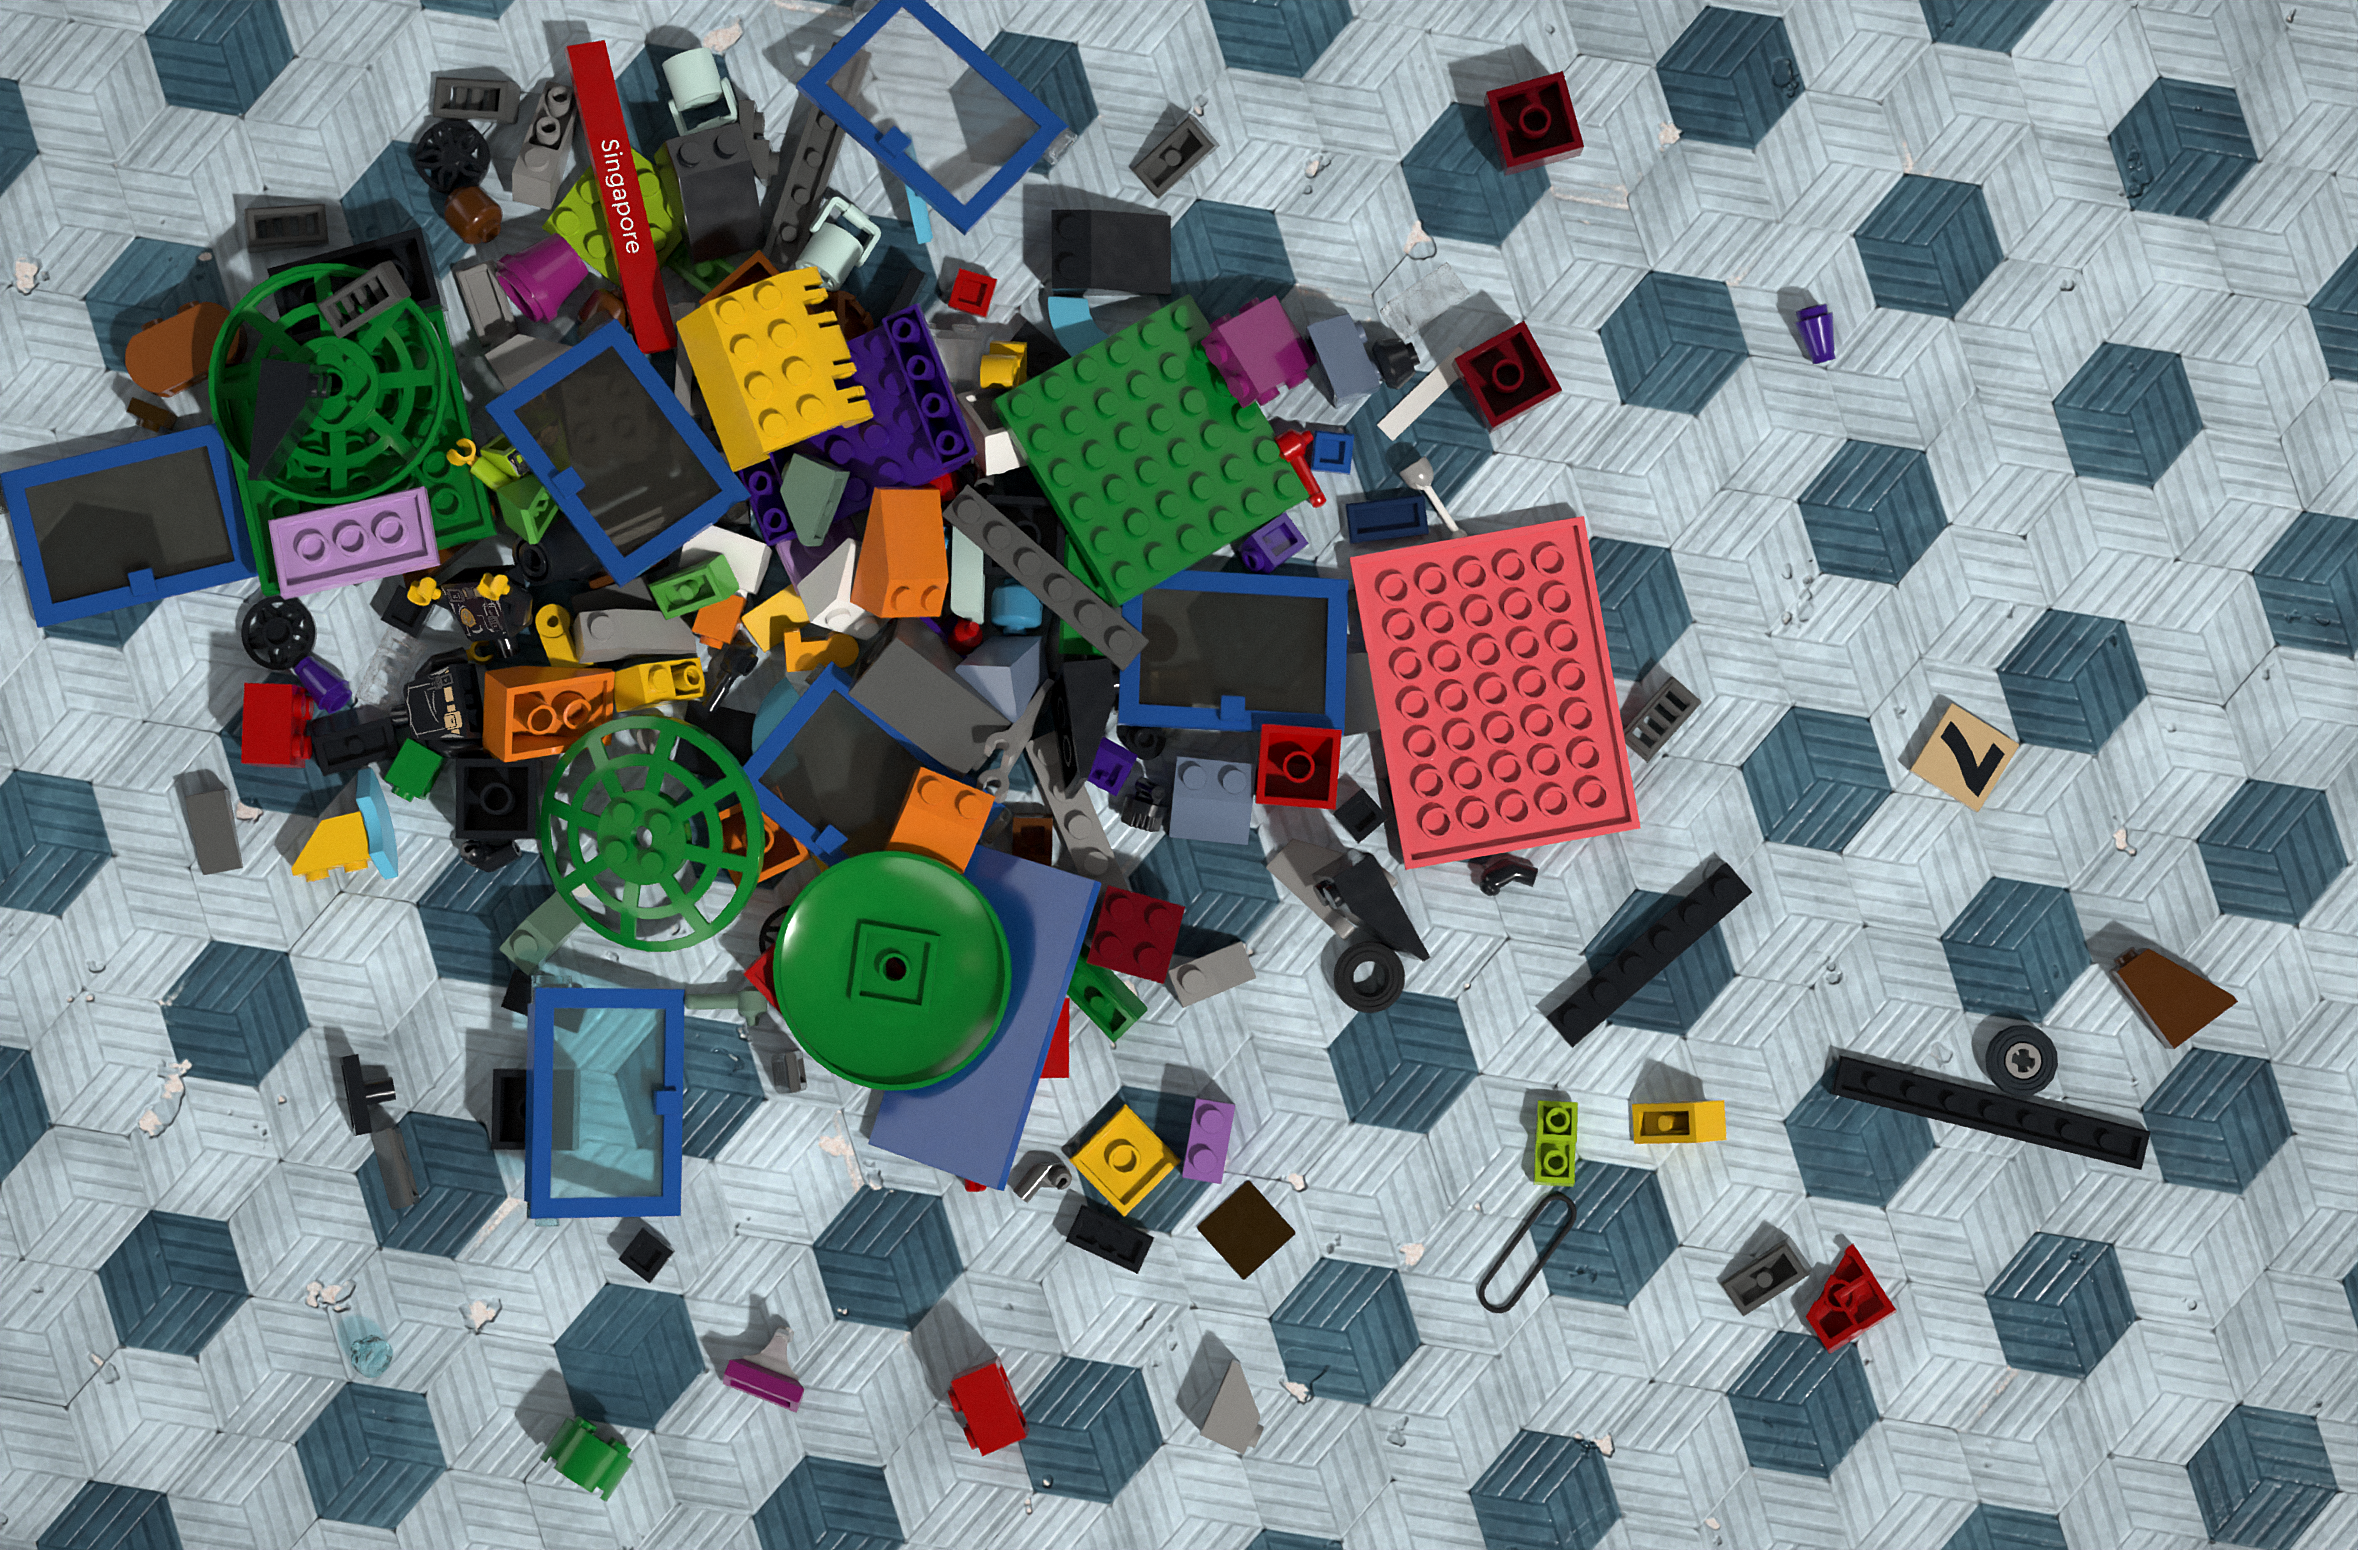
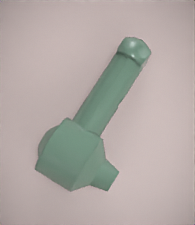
M747 986L743 990L738 991V993L687 994L684 1001L687 1009H738L746 1017L747 1026H758L760 1017L767 1011V999L755 986Z

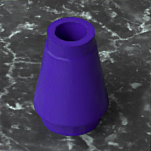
M1819 304L1795 311L1797 321L1794 323L1811 357L1812 364L1835 359L1833 312H1828L1827 304Z
M308 656L300 661L294 670L320 710L325 709L329 714L335 713L345 706L352 696V691L348 688L349 682L315 660L312 656Z

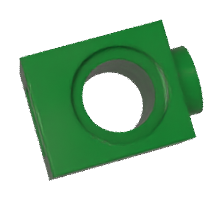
M407 738L384 780L393 784L390 790L392 793L409 802H412L414 797L426 800L448 758L429 750L427 746L416 740Z

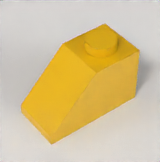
M1724 1100L1632 1104L1634 1144L1702 1143L1727 1140Z

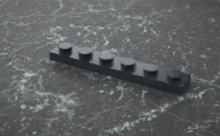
M1725 862L1545 1018L1568 1045L1573 1048L1753 892L1731 866Z

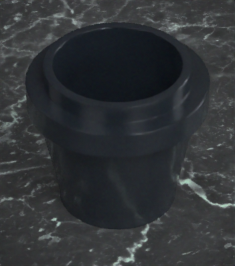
M560 509L557 510L538 544H529L521 536L517 537L513 543L512 557L514 564H520L524 579L535 586L563 580L583 581L598 573L602 568V564Z

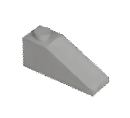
M613 609L580 612L573 624L578 664L696 653L695 635L692 632L691 613H686L666 620L661 611Z

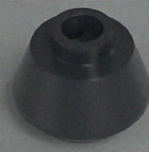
M1402 338L1378 339L1372 346L1373 356L1377 360L1383 380L1388 388L1398 390L1416 374L1414 366L1419 365L1420 360L1412 342L1404 344Z

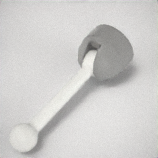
M1426 456L1420 458L1399 473L1403 481L1410 488L1426 492L1452 532V539L1467 537V533L1457 527L1430 486L1433 481L1434 472Z

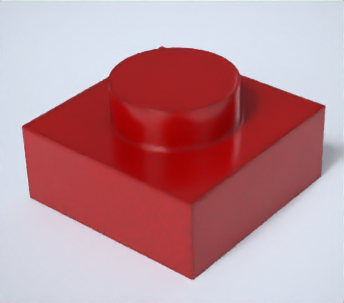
M959 268L948 307L987 319L998 280Z

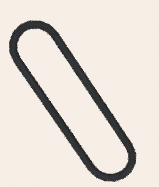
M1552 1194L1540 1202L1483 1280L1479 1288V1299L1486 1310L1502 1314L1515 1306L1574 1225L1577 1210L1569 1197L1563 1194ZM1553 1200L1566 1202L1571 1210V1217L1561 1233L1512 1300L1501 1308L1491 1306L1486 1301L1485 1289L1543 1208Z

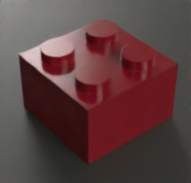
M1563 71L1486 92L1483 102L1504 176L1581 155L1584 144Z
M1525 321L1454 358L1452 363L1454 371L1489 434L1555 399L1562 392L1561 386Z
M1108 885L1086 963L1164 984L1185 906Z

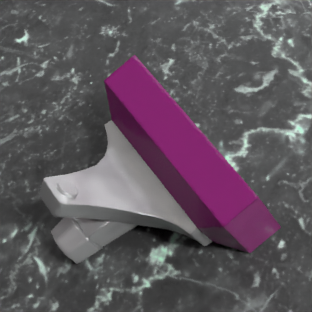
M778 1326L772 1340L764 1350L754 1355H743L742 1359L729 1360L724 1372L723 1384L797 1413L803 1399L804 1388L798 1381L799 1377L790 1368L787 1359V1346L793 1340L794 1331L786 1326Z

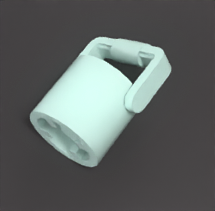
M703 47L688 50L669 58L662 64L674 99L668 101L680 136L739 121V107L731 85L726 77L720 78L710 48ZM725 96L731 114L723 117L718 116L697 125L692 130H687L681 111H691L708 106Z
M840 197L828 199L809 227L813 235L795 262L796 268L802 269L817 266L823 284L819 287L832 292L837 291L841 288L854 265L860 268L878 242L881 231L878 226L869 220L868 215L851 202L847 203ZM833 207L853 225L870 235L863 247L846 230L834 224L823 223Z

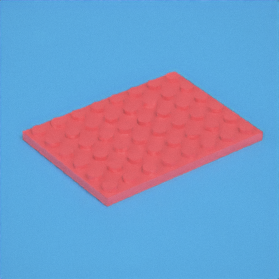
M1584 516L1349 558L1365 650L1368 653L1380 734L1405 870L1641 828Z

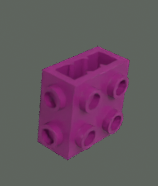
M1275 295L1263 302H1260L1258 297L1254 298L1239 308L1240 315L1233 319L1229 313L1220 317L1209 325L1212 332L1201 341L1208 359L1217 367L1227 383L1228 390L1232 396L1237 398L1243 409L1256 401L1260 407L1280 395L1278 389L1284 385L1289 390L1297 387L1309 378L1306 371L1318 362Z

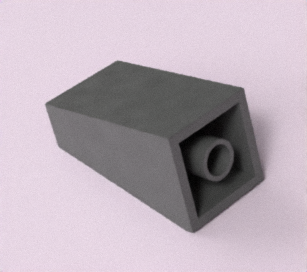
M898 617L889 624L857 662L848 691L851 697L961 779L971 768L977 771L987 760L988 756L984 754V749L988 737L994 733L1009 730L1013 725L955 671L956 667L964 659L919 617Z

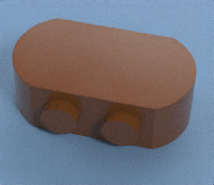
M196 300L179 307L176 310L178 314L165 321L163 318H157L142 325V332L132 336L125 352V364L132 380L148 392L164 398H170L207 380L213 345L224 321L231 313L226 308L213 302L204 301L199 303ZM243 324L237 330L230 346L225 368L240 364L246 354L248 339Z

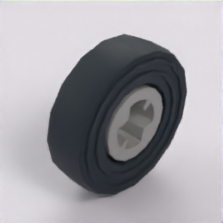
M2015 1025L1999 1031L1990 1041L1985 1054L1986 1070L1991 1081L2002 1091L2015 1096H2031L2044 1090L2054 1079L2058 1067L2057 1051L2052 1040L2040 1029L2029 1025ZM2024 1049L2025 1056L2031 1058L2030 1067L2024 1066L2025 1071L2019 1072L2018 1065L2012 1063L2013 1054L2019 1055L2018 1050Z

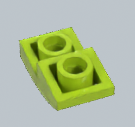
M1538 1100L1533 1185L1574 1186L1578 1102Z

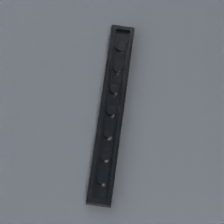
M1841 1055L1838 1056L1830 1094L2138 1170H2142L2151 1132Z

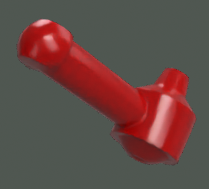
M1291 428L1275 436V443L1280 450L1279 456L1292 465L1310 495L1308 499L1312 507H1322L1327 500L1303 456L1305 455L1307 445L1314 440L1309 430L1299 432Z
M958 616L957 625L948 635V644L957 654H971L982 641V630L977 622L968 621Z

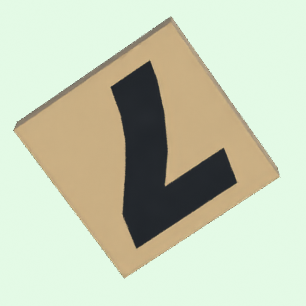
M1950 703L1909 771L1974 812H1979L2020 744L1955 704Z

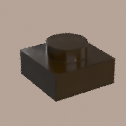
M132 397L126 411L138 417L136 425L158 433L160 426L172 431L178 418L177 415L134 397Z

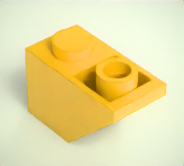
M700 657L639 664L615 672L614 700L617 713L649 709L708 696Z
M361 811L321 820L291 868L293 876H305L306 882L329 878L328 870L344 867L345 873L369 868L367 861L372 859L369 855L367 831Z

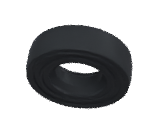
M1370 941L1357 943L1345 950L1337 960L1333 974L1334 986L1340 999L1350 1008L1364 1013L1380 1012L1389 1008L1400 997L1405 984L1404 966L1399 956L1384 944ZM1363 962H1375L1384 971V984L1376 992H1362L1354 983V972Z

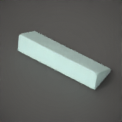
M953 526L951 610L968 621H974L978 625H982V622L984 623L985 577L983 575L984 552Z

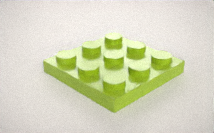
M631 148L661 271L667 260L683 242V238L658 168ZM590 164L541 228L549 235L557 233L562 236L584 262L621 289L592 164Z

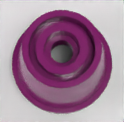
M553 233L512 256L509 254L504 255L496 262L499 271L495 273L506 295L529 320L534 323L541 321L544 324H548L557 317V310L588 275V270L572 246L562 236Z

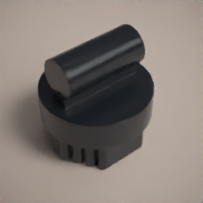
M1141 777L1135 783L1136 795H1125L1122 805L1124 810L1121 822L1141 830L1158 832L1169 807L1160 802L1165 797L1166 791L1164 787L1145 777Z

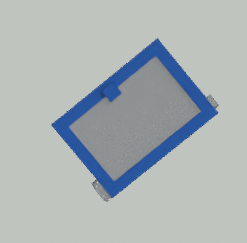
M875 0L877 4L796 83V89L965 236L1041 158H1044L1050 165L1056 164L1071 148L1077 139V135L1069 129V126L925 0Z

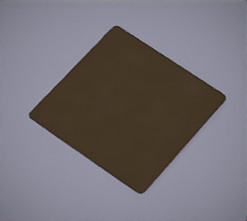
M1247 1181L1197 1226L1198 1231L1243 1280L1248 1278L1296 1234L1295 1230L1251 1181Z

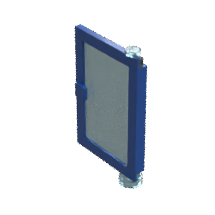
M531 975V1004H528L524 1201L527 1202V1218L535 1219V1226L557 1227L559 1226V1218L681 1216L685 989L572 988V976Z

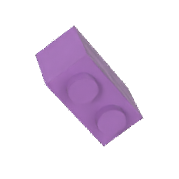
M1196 1097L1182 1172L1183 1178L1222 1184L1235 1104Z

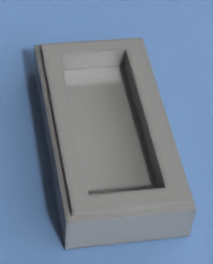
M493 259L456 272L479 342L483 348L490 346L504 335L511 334L514 337L520 334L507 295L496 278L495 273L498 269Z

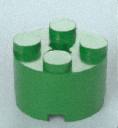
M579 1414L574 1421L566 1417L540 1459L546 1463L551 1456L558 1461L554 1467L555 1470L590 1493H593L596 1487L603 1490L604 1492L600 1499L607 1502L634 1462L628 1457L632 1449L614 1437H611L608 1443L594 1434L598 1427Z

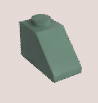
M794 453L793 457L786 462L781 477L784 481L780 492L800 543L805 546H823L850 471L811 454Z
M556 891L531 913L498 949L527 975H536L578 929L583 920L570 908L559 892Z

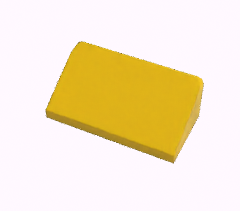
M792 584L740 618L764 653L784 640L783 628L799 627L800 630L810 623L801 596L797 595Z

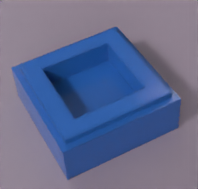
M1315 430L1311 471L1350 475L1354 434Z

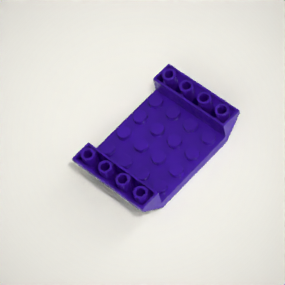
M919 303L883 318V326L846 342L851 358L838 365L854 362L857 371L848 378L834 380L837 391L853 386H863L866 393L865 396L848 403L868 400L874 417L846 429L840 425L769 453L771 458L739 470L744 487L751 494L749 500L767 546L798 538L780 492L784 481L781 477L786 462L793 457L794 453L811 454L850 471L830 526L870 509L875 487H919L958 470L978 454Z

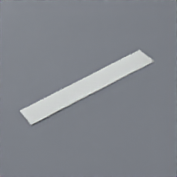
M1459 346L1377 424L1392 441L1458 379L1452 363L1454 358L1465 353Z

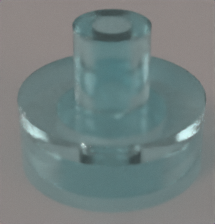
M376 1335L366 1336L362 1340L358 1339L351 1346V1365L356 1371L367 1378H375L381 1375L391 1363L393 1356L391 1345Z

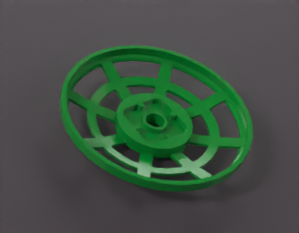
M316 263L294 267L273 275L254 287L235 305L224 321L213 345L208 372V394L212 416L223 442L232 456L247 472L250 453L246 450L234 430L228 414L226 400L250 398L255 414L261 358L267 359L274 344L290 357L289 362L328 367L327 375L336 373L342 379V390L337 395L324 399L322 409L310 425L315 430L329 432L330 456L311 453L298 446L290 456L308 465L331 468V492L298 487L278 477L274 481H259L269 489L289 498L310 503L342 504L367 499L385 492L405 479L423 461L434 445L443 425L449 399V373L445 351L435 327L424 310L411 296L380 316L370 320L368 323L372 326L359 343L346 338L338 339L317 305L333 294L330 276L357 279L368 272L366 269L344 264ZM314 278L317 302L295 308L279 318L275 323L255 308L263 299L280 288L303 279ZM341 301L336 303L341 313L348 314ZM356 304L360 313L363 314L365 312L363 307ZM405 309L416 318L425 332L435 357L437 369L414 370L408 348L398 332L393 328V325ZM319 314L322 337L315 338L301 346L285 332L300 320ZM245 320L264 335L252 358L249 382L224 384V371L228 352L237 330ZM384 337L389 340L396 351L402 372L380 373L371 353ZM438 385V398L433 420L424 440L416 448L401 434L413 409L416 387ZM404 388L400 410L391 425L375 410L380 400L381 389ZM365 422L381 437L366 449L347 455L346 431L354 429ZM389 446L406 460L398 470L381 481L360 489L347 491V467L371 460Z
M657 714L631 715L608 721L588 731L574 742L558 761L548 780L542 800L541 845L548 872L557 891L589 928L604 938L627 948L646 952H671L692 947L715 936L731 924L746 907L757 886L763 867L765 851L764 819L758 796L747 773L734 755L716 738L701 728L678 718ZM627 729H653L660 731L653 754L631 753L615 757L611 760L601 738L610 733ZM676 736L688 740L703 750L719 765L727 777L706 789L691 771L669 759ZM588 747L596 769L581 783L571 805L554 798L558 782L565 769L578 753ZM629 766L649 767L644 788H637L627 792L624 791L615 771ZM665 772L680 780L694 796L679 805L671 796L660 791ZM600 780L611 799L601 816L582 810L587 796ZM734 791L741 803L746 822L748 843L746 856L723 851V829L715 802ZM702 810L709 829V848L692 844V831L688 819ZM551 814L568 821V846L576 870L564 878L557 865L552 846ZM579 826L597 832V841L601 854L587 863L583 859L579 844ZM640 826L646 827L652 834V843L649 847L643 846L637 839V830ZM687 860L706 864L699 881L686 894L674 875L681 870ZM610 868L617 876L625 880L623 900L621 901L608 893L594 877ZM719 868L743 872L740 884L729 904L718 917L708 923L694 904L711 887ZM660 883L672 901L671 904L659 907L638 906L641 885ZM585 884L602 903L620 912V934L613 932L592 917L579 904L572 891ZM681 913L695 931L685 937L668 941H643L636 939L637 918L661 919Z

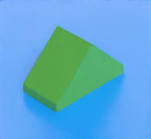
M531 474L496 489L505 524L529 544H538L559 507L535 475Z

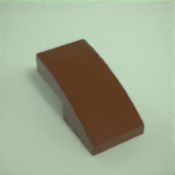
M1014 813L1012 855L1052 867L1053 814Z

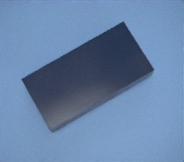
M1424 494L1345 504L1350 544L1429 534Z

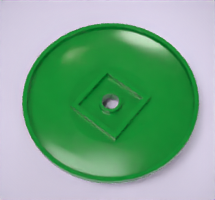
M883 850L853 856L831 866L820 873L800 892L783 919L774 950L773 976L778 1004L788 1028L798 1043L817 1063L840 1078L860 1086L889 1091L910 1090L935 1084L954 1075L973 1061L988 1045L998 1030L1008 1006L1012 985V958L1009 942L997 912L981 890L965 875L944 862L923 854L909 851ZM897 957L903 960L906 965V974L903 978L895 979L887 973L886 962L889 958Z

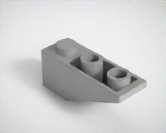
M551 81L546 82L512 170L513 201L551 210L563 179L580 115L573 87Z

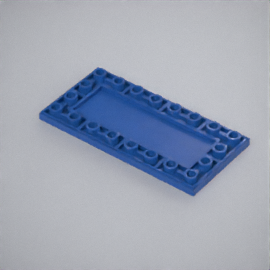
M976 844L963 875L972 881L990 901L1000 918L1009 942L1012 958V985L1006 1012L998 1030L988 1045L962 1070L940 1082L922 1088L896 1091L885 1090L868 1144L987 1187L1004 1191L1101 882Z

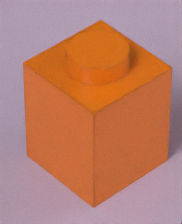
M731 595L726 600L700 608L692 628V632L701 636L699 643L722 650L724 643L732 646L735 643L742 622L740 618L744 616L748 601L743 597Z

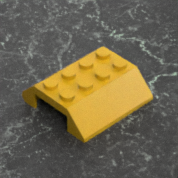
M817 266L783 272L706 302L676 322L732 472L771 458L769 453L832 428L842 425L846 429L874 417L868 400L848 403L865 396L866 393L863 386H853L837 391L834 380L848 378L857 371L854 362L838 365L849 360L851 354L840 326L825 327L837 321L835 312L826 311L808 315L805 306L821 303L824 299L828 298L825 288L813 289L823 284Z

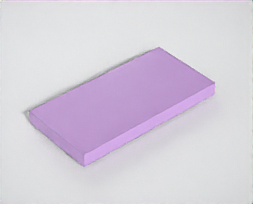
M424 486L268 520L280 593L284 599L441 565L428 492Z

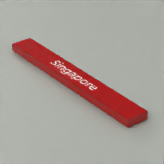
M601 40L566 46L564 51L633 341L643 354L675 349L677 347L675 331L606 42Z

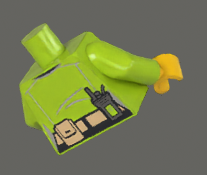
M542 392L533 398L532 401L530 400L518 408L521 413L526 414L520 421L561 473L571 466L569 460L571 445L569 431L551 408H545L546 394ZM503 433L480 449L482 455L480 458L475 455V444L469 439H460L456 442L465 451V457L459 455L454 449H450L446 454L447 459L453 465L462 466L467 463L471 466L470 472L494 491L533 474Z

